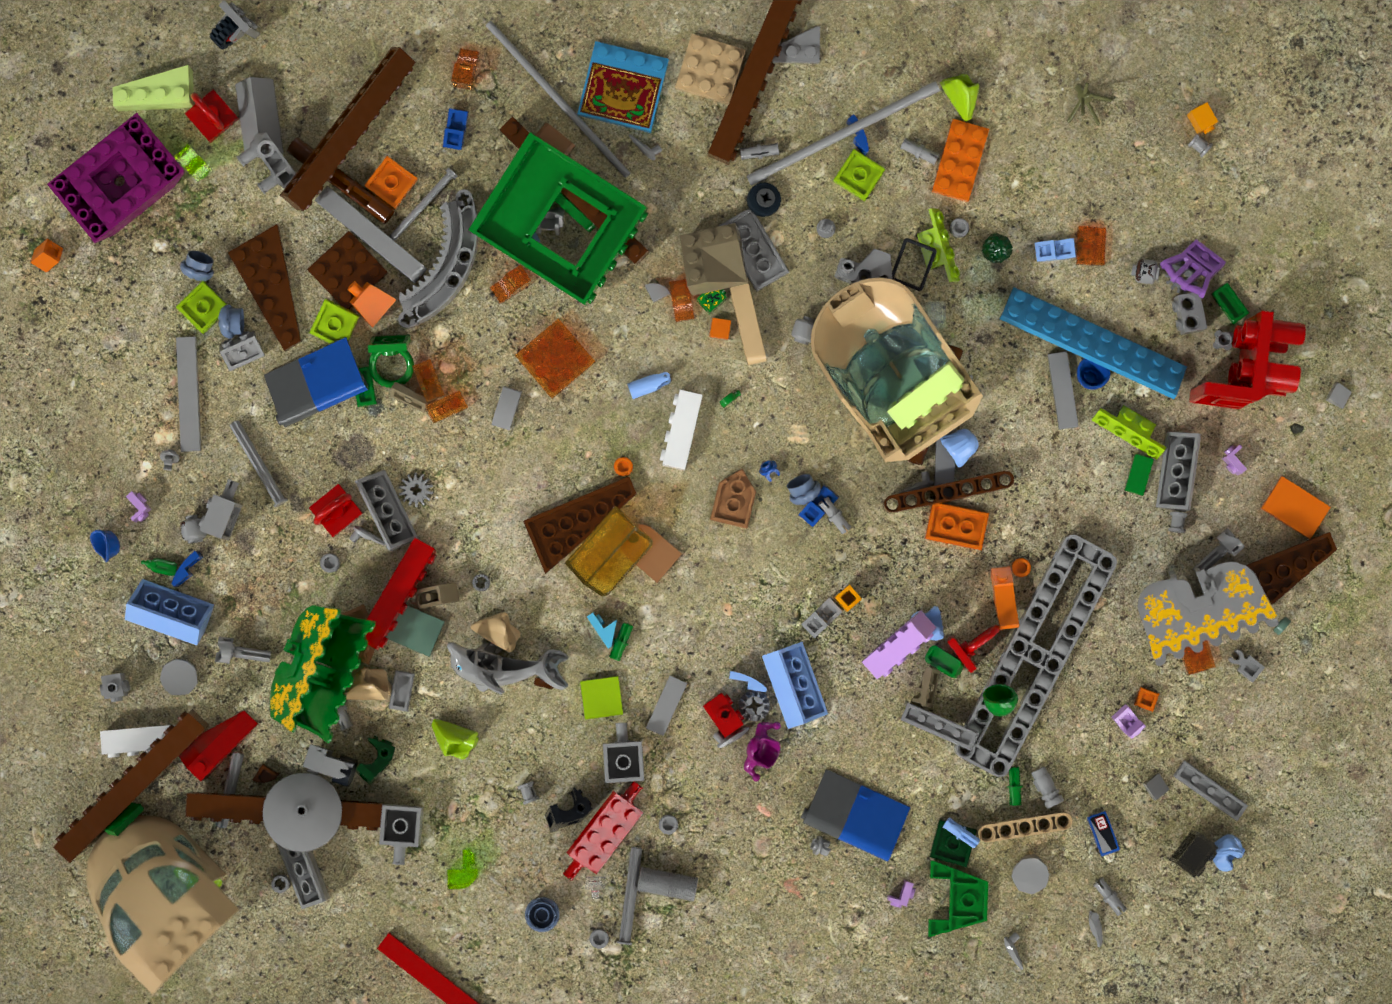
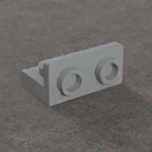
M255 331L243 332L242 335H239V338L225 340L219 346V352L229 371L265 356L256 338Z

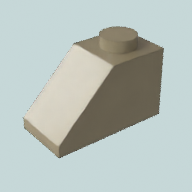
M457 583L441 584L419 589L415 594L418 609L460 601Z

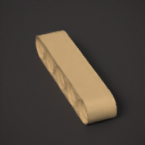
M749 284L730 287L729 290L747 365L766 362L765 350Z
M1058 811L984 823L977 827L976 835L983 842H994L1062 831L1071 827L1072 818L1069 814ZM1064 815L1067 819L1066 824L1060 826L1058 818ZM1044 818L1048 822L1047 827L1040 829L1038 823ZM1022 822H1027L1029 825L1028 830L1025 832H1021L1019 829ZM1003 825H1008L1010 828L1009 833L1006 835H1002L1000 832V828ZM984 828H989L991 831L988 838L981 836V831Z

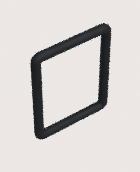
M905 238L892 271V280L917 291L923 290L937 253L936 249ZM907 242L933 252L920 287L894 278Z

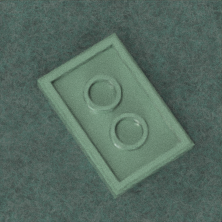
M408 606L403 615L399 614L396 620L398 621L396 628L393 632L390 631L386 638L430 657L445 621Z

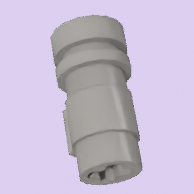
M1045 766L1031 773L1034 778L1033 783L1037 791L1041 792V798L1045 800L1044 804L1047 809L1064 801L1062 795H1059L1060 791L1056 789Z

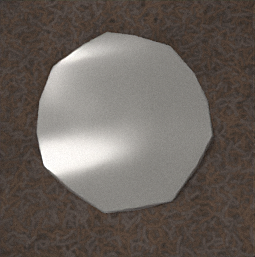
M182 659L168 662L163 666L160 675L162 686L171 695L189 694L198 683L196 667Z
M1035 854L1021 858L1014 866L1011 877L1019 891L1034 894L1046 887L1049 880V872L1042 860Z

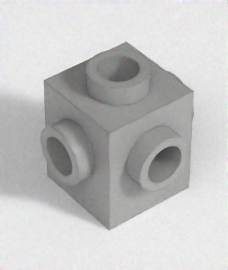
M125 673L101 676L100 692L104 699H111V702L122 701V697L128 696L130 685L129 681L125 678Z

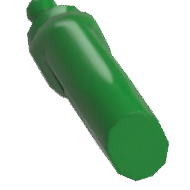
M160 558L141 561L142 565L145 564L154 573L175 576L178 568L176 562Z

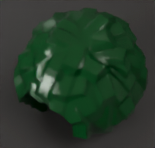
M995 233L991 234L984 241L981 251L987 261L1002 263L1010 257L1013 247L1007 236Z

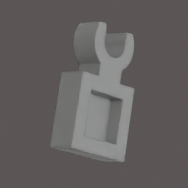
M1235 649L1234 652L1238 654V659L1234 660L1232 657H1229V662L1238 664L1237 671L1250 682H1254L1265 667L1250 655L1244 658L1242 651Z

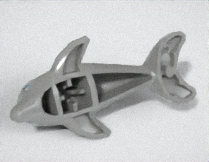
M453 642L447 644L451 654L450 662L452 669L464 680L475 684L481 692H485L489 688L496 693L503 694L505 691L500 686L513 684L534 675L539 676L544 682L556 689L563 690L568 687V683L562 678L557 669L558 664L568 660V656L562 651L547 650L537 661H523L498 655L503 649L491 642L484 643L477 649H468Z

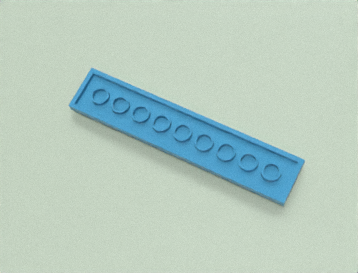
M1013 287L1000 317V320L1172 399H1175L1187 369V366L1015 287Z

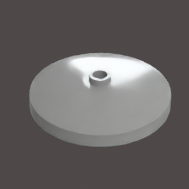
M297 773L281 779L269 791L263 806L264 825L271 838L283 848L295 852H309L327 844L338 831L342 819V804L334 787L322 777L310 773ZM300 808L305 809V813L302 815L298 812Z

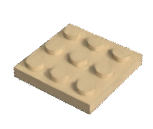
M691 34L675 89L728 105L735 89L746 50Z

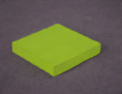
M853 149L833 182L865 202L886 169Z
M202 281L176 308L204 335L219 320V312L227 304Z
M326 298L309 333L330 344L345 337L349 341L360 315Z
M618 676L580 681L585 720L623 715Z

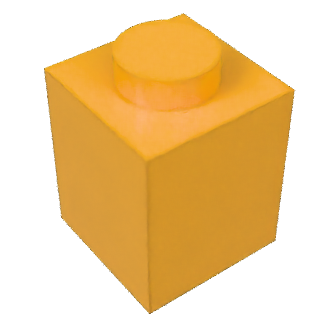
M1208 102L1187 114L1197 134L1202 132L1208 134L1215 129L1214 126L1218 123Z
M850 584L834 597L845 612H848L862 600Z

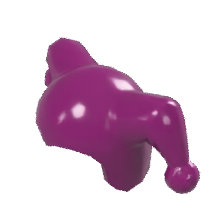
M779 722L759 723L756 727L755 737L748 742L744 770L752 776L755 782L760 780V775L756 774L754 767L758 765L769 769L775 764L779 756L780 743L769 737L767 730L771 728L779 730L781 728Z

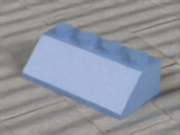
M142 579L126 604L125 620L198 645L205 633L214 604Z
M803 642L762 656L788 729L828 714Z

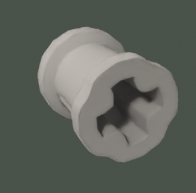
M1198 133L1187 146H1192L1200 153L1202 158L1213 144L1208 143Z
M1170 512L1172 520L1168 531L1185 533L1184 524L1188 514Z
M533 781L517 786L522 793L524 805L540 799L536 795Z

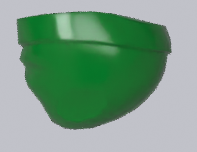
M996 684L984 690L983 700L986 708L993 715L1005 716L1015 709L1018 695L1013 688L1003 684Z

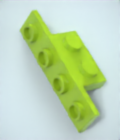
M928 209L933 228L917 233L920 243L933 247L937 251L930 270L944 265L949 282H959L960 271L954 262L955 254L948 241L949 233L944 227L943 213L940 209ZM921 247L927 268L933 252Z
M1125 405L1121 407L1116 417L1100 408L1092 418V421L1099 426L1107 429L1156 460L1166 450L1165 446L1150 438L1156 424Z

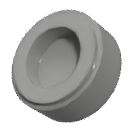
M962 218L953 220L949 228L951 235L955 238L966 236L969 231L968 222Z
M325 554L320 560V566L325 572L333 573L339 569L340 559L335 554Z
M664 815L659 821V828L664 834H673L678 828V821L672 815Z
M601 928L593 930L590 935L591 945L597 949L604 948L609 942L607 931Z

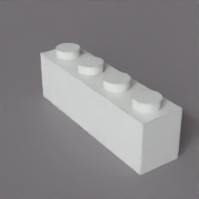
M680 390L679 394L675 393L673 405H676L675 413L671 412L669 423L672 426L670 431H666L664 442H667L666 450L662 449L660 460L663 461V466L685 471L702 401L701 394Z
M170 725L100 731L102 755L108 754V758L120 757V753L126 752L127 756L139 755V751H146L148 753L152 749L150 745L157 738L161 740L165 736L163 732Z

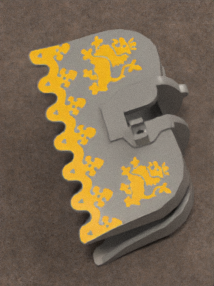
M1237 562L1218 564L1206 571L1204 569L1200 570L1198 567L1194 568L1204 593L1203 596L1197 598L1194 597L1188 581L1178 580L1174 570L1168 571L1171 579L1158 581L1147 586L1139 596L1138 610L1156 665H1164L1168 653L1173 654L1176 659H1182L1185 655L1184 649L1186 647H1191L1193 652L1200 653L1203 650V642L1205 640H1208L1213 646H1219L1222 643L1223 634H1227L1232 640H1237L1243 627L1247 628L1252 634L1257 633L1259 622L1261 621L1266 622L1269 627L1278 626V615L1267 599L1255 573L1247 566Z

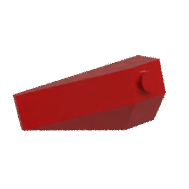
M244 710L200 734L178 757L196 778L204 781L258 723Z

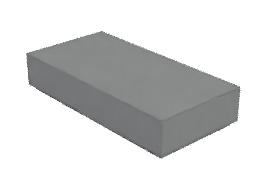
M395 670L389 709L409 711L415 677L414 673Z

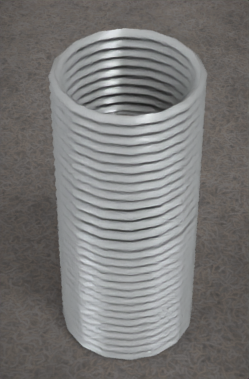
M641 867L637 891L694 902L698 877Z

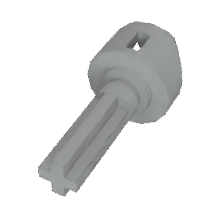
M1227 528L1216 537L1220 541V545L1194 568L1198 567L1200 570L1204 569L1206 571L1226 555L1227 552L1236 556L1245 546Z
M220 636L218 638L217 645L220 650L216 653L215 662L230 664V659L233 657L270 662L271 651L239 646L234 647V638Z

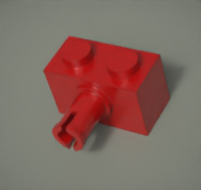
M720 693L704 704L703 707L726 738L744 725L742 722L744 717L739 710H733L731 707L733 701L728 694L723 695Z

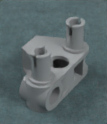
M266 132L257 133L252 138V142H250V148L236 157L243 167L256 157L263 160L271 172L269 177L257 184L264 194L277 184L281 185L284 189L296 172Z
M873 249L861 263L840 258L834 277L850 284L861 281V276H866V279H892L891 254Z

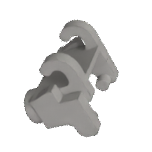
M556 207L554 210L549 209L537 228L536 233L541 235V230H555V234L560 235V227L564 226V209L561 207Z

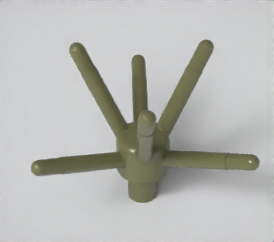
M1088 82L1085 83L1084 88L1081 84H1078L1075 90L1078 92L1077 97L1079 101L1067 122H1071L1080 105L1081 115L1084 116L1086 104L1096 124L1100 125L1090 102L1092 99L1112 102L1113 98L1091 93L1088 90Z

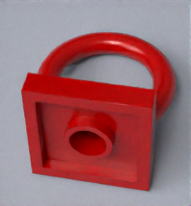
M214 89L203 98L196 92L191 93V99L196 104L184 113L210 143L239 120Z
M337 484L309 507L315 515L314 524H322L333 538L363 514L352 500L351 494L346 493L340 484Z
M991 626L969 643L965 640L960 644L954 635L947 639L948 644L970 673L977 669V665L972 660V657L976 655L974 651L993 638L1000 631V626Z

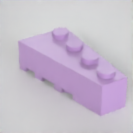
M920 610L871 652L862 663L876 679L882 675L886 677L893 671L892 667L897 664L899 666L907 659L905 656L909 653H915L920 648L919 645L921 643L928 642L934 636L932 632L936 629V626Z

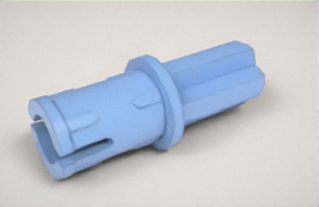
M950 817L943 825V828L955 835L957 840L961 839L972 848L978 845L980 839L966 830L965 826L959 825Z

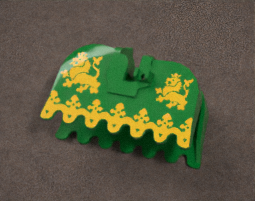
M312 605L300 614L290 639H287L283 651L294 655L291 664L281 662L275 670L270 690L269 710L270 717L282 724L290 732L294 733L297 726L319 736L326 743H330L333 736L330 728L339 721L338 707L346 703L345 689L353 684L352 671L359 668L361 663L359 652L366 649L368 645L366 634L373 631L376 622L340 614L341 610Z

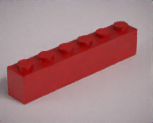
M417 538L413 539L367 620L376 622L373 631L366 634V640L368 645L377 651L385 647L388 638H386L390 631L393 632L398 624L396 620L399 614H404L408 607L406 603L409 597H414L418 589L416 585L419 581L422 582L427 574L426 568L429 564L432 565L437 557L435 548Z

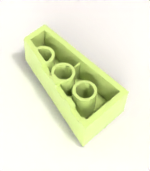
M189 65L112 87L113 106L118 111L177 109L194 106V101L190 96L194 92L193 70Z
M950 361L931 374L927 381L923 380L913 389L914 391L905 393L898 400V403L894 401L890 404L887 412L901 430L905 427H912L917 422L916 418L920 415L926 416L932 411L931 407L936 403L938 405L942 404L947 399L946 395L950 392L956 393L963 387L964 378Z

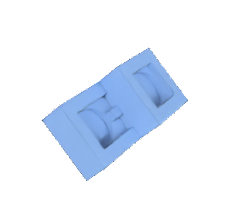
M1074 238L1035 243L1037 262L1077 258Z
M730 671L729 679L747 681L748 690L767 691V688L754 678Z

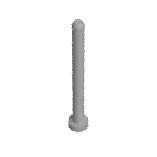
M449 167L445 170L447 172L445 176L390 234V238L393 241L405 231L452 178L455 180L458 177Z

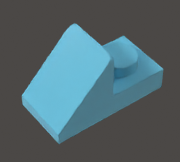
M591 613L587 616L588 620L607 648H611L617 620L604 628L602 625L605 622L601 616Z

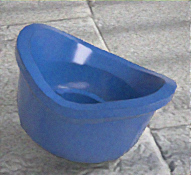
M1083 359L1077 368V378L1084 388L1095 390L1103 387L1109 381L1110 370L1087 359Z
M98 529L91 533V544L94 550L104 559L105 563L119 553L120 542L112 531Z

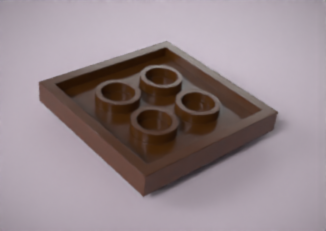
M350 231L342 236L307 269L330 295L348 310L352 307L350 301L354 297L347 290L352 282H357L361 287L366 282L375 286L388 274L385 268Z

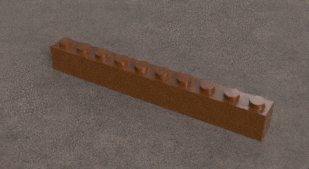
M773 0L710 146L708 157L729 165L730 161L735 160L738 153L735 149L738 143L742 144L744 140L745 126L749 127L753 116L750 114L753 108L757 109L759 105L760 91L764 92L768 81L765 79L768 74L771 75L775 67L773 60L775 56L779 57L783 48L780 44L783 39H787L790 32L788 25L790 22H794L798 13L795 11L797 4L801 5L803 0Z
M391 47L280 194L296 210L304 211L312 205L313 198L321 193L325 182L334 176V170L346 160L347 153L357 145L359 137L367 132L369 129L368 125L379 116L380 109L391 100L390 96L401 87L405 76L412 72L416 62L402 48Z
M513 116L499 129L518 149H520L529 134ZM563 187L561 192L588 219L600 228L608 215ZM635 237L633 239L629 238L626 243L628 247L624 252L636 266L650 253Z
M193 709L188 713L184 711L177 718L179 722L175 726L171 724L163 732L165 736L161 740L157 738L150 745L152 749L148 753L144 751L136 759L138 763L134 767L129 765L123 771L125 776L121 780L116 778L109 785L111 790L107 794L103 791L95 799L98 803L94 807L89 805L82 812L84 816L80 820L76 818L69 825L71 829L67 833L63 831L55 839L57 843L53 848L71 863L209 726Z
M188 792L185 817H191L190 820L202 821V818H210L211 822H222V819H230V823H241L242 820H249L250 824H261V821H264L263 806L267 796ZM341 800L342 819L340 825L347 826V829L358 830L360 826L366 827V830L378 831V828L381 827L382 805H384V802ZM300 808V809L298 810L299 814H300V815L304 814V813H305V809H304V808H303V809Z

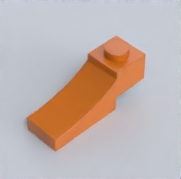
M1011 567L991 568L990 577L994 592L993 598L1000 630L1019 628Z

